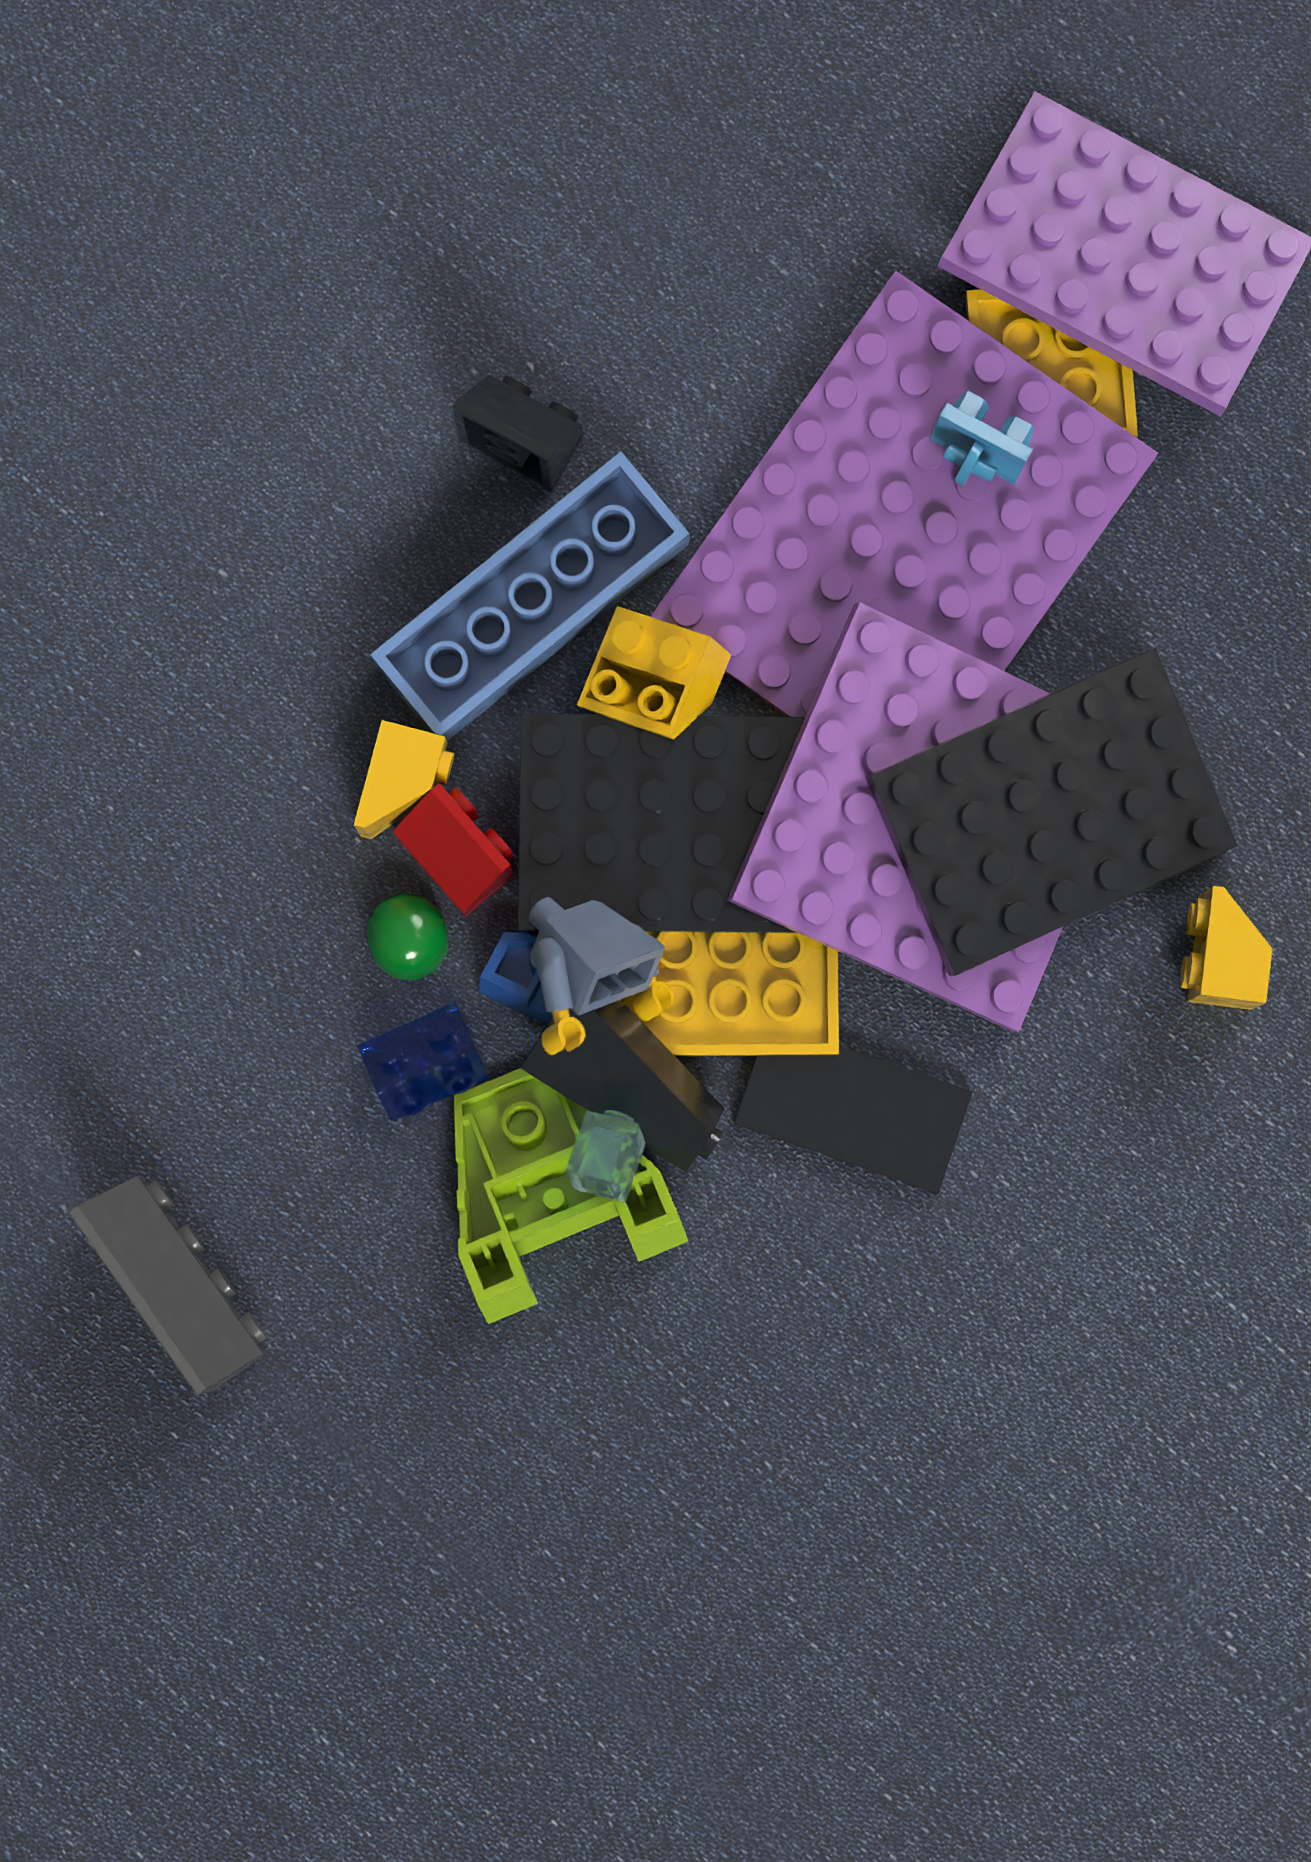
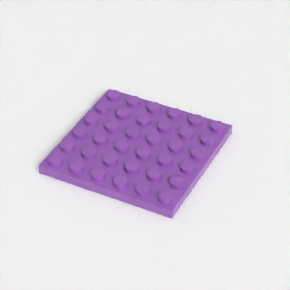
M861 602L855 603L727 901L1012 1032H1019L1063 927L959 975L949 976L865 776L1050 693Z

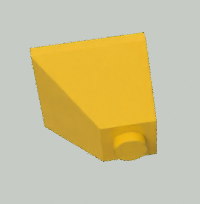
M382 720L354 822V827L361 837L373 839L410 813L427 793L437 785V782L447 784L454 760V753L446 751L448 743L445 736Z

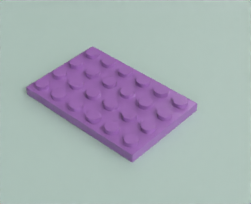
M1035 91L943 253L938 267L1221 417L1311 249V237Z

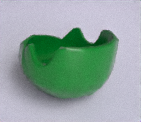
M399 893L384 899L373 909L372 916L368 918L367 939L372 959L380 969L395 979L416 981L432 974L447 955L449 942L446 922L441 914V910L423 895Z

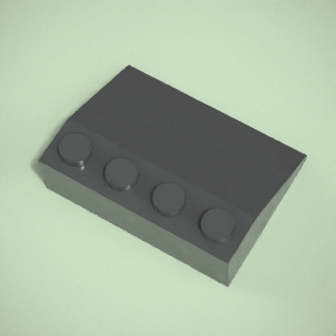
M136 1176L76 1206L69 1213L196 1395L215 1391L267 1354L260 1344L267 1339V1336L250 1312L241 1317L230 1298L236 1295V1292L222 1271L216 1268L210 1272L201 1260L199 1254L205 1248L191 1227L186 1223L179 1228L167 1210L172 1208L174 1203L156 1179L148 1184L144 1177Z

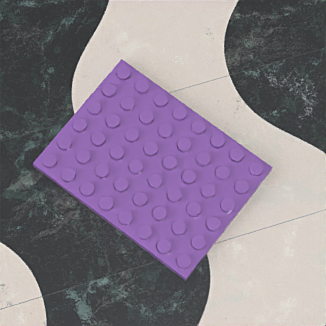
M895 271L650 617L712 637L731 654L725 673L787 717H806L852 607L855 603L859 602L1005 671L1154 461L1158 452L905 276ZM965 391H970L985 399L989 408L982 422L998 431L1002 429L1008 416H1016L1033 425L1034 430L1029 447L1033 450L1014 485L994 475L989 483L971 473L964 486L958 484L954 480L961 467L943 458L947 450L946 448L929 440L945 405L948 403L953 406Z

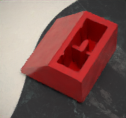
M438 783L393 830V833L461 913L467 917L514 876L512 867L509 864L514 859V856L511 854L513 852L492 828L483 834L474 822L479 818L476 814L477 811L457 787L448 793Z

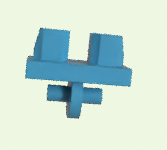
M965 391L953 406L948 403L945 405L929 440L946 448L947 450L943 458L961 467L954 480L958 484L964 486L971 473L989 483L994 475L1014 485L1033 450L1029 447L1034 427L1016 416H1008L1000 431L983 423L982 420L989 405L985 399L970 391Z

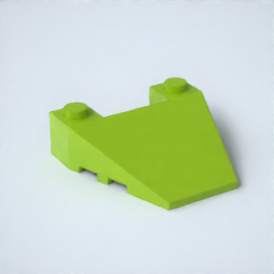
M521 1068L454 1095L455 1154L458 1163L457 1209L459 1211L460 1230L458 1256L476 1302L488 1324L538 1304L520 1256L614 1217L620 1216L638 1262L688 1242L680 1217L661 1172L650 1160H647L626 1134Z

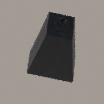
M621 999L581 1015H577L571 1008L568 1009L570 1017L577 1019L585 1029L583 1042L570 1052L564 1047L557 1054L550 1055L542 1045L541 1034L523 1063L522 1070L687 1172L697 1155L705 1160L710 1156L723 1134L722 1131L716 1128V1125L725 1108ZM553 1017L551 1018L545 1029L554 1024Z

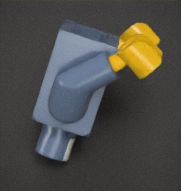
M545 897L532 908L528 920L539 930V934L530 958L541 982L546 1013L552 1012L554 1024L545 1029L542 1034V1045L547 1053L555 1055L563 1050L564 1047L570 1052L583 1042L585 1029L577 1019L570 1017L568 1010L570 1008L577 1015H581L636 994L632 1001L633 1009L641 1020L649 1021L671 1007L674 1001L673 990L665 982H657L655 977L660 973L658 963L665 946L647 934L639 925L631 923L602 902L594 900L564 910L552 898Z

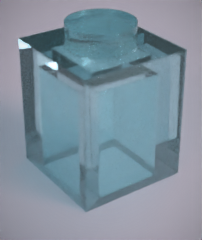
M606 1110L603 1115L586 1111L566 1169L574 1189L626 1202L646 1144L639 1124L635 1123L632 1117L614 1110Z

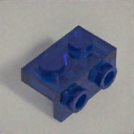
M456 1002L357 1045L376 1093L390 1120L415 1115L426 1106L453 1094L464 1093L473 1088L475 1084L488 1078V1073Z

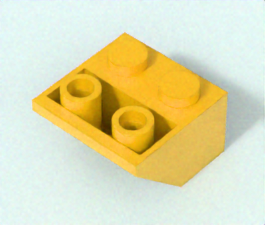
M617 606L577 706L674 740L697 716H700L712 704L731 654L710 636Z
M1213 886L1197 898L1196 903H1190L1186 935L1194 936V944L1190 957L1184 956L1180 988L1188 989L1187 1002L1252 1010L1265 1004L1267 1000L1272 947L1224 887Z

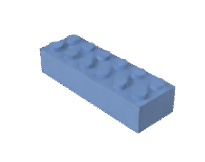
M620 451L371 653L370 656L375 666L431 733L445 736L448 741L689 545L690 533Z

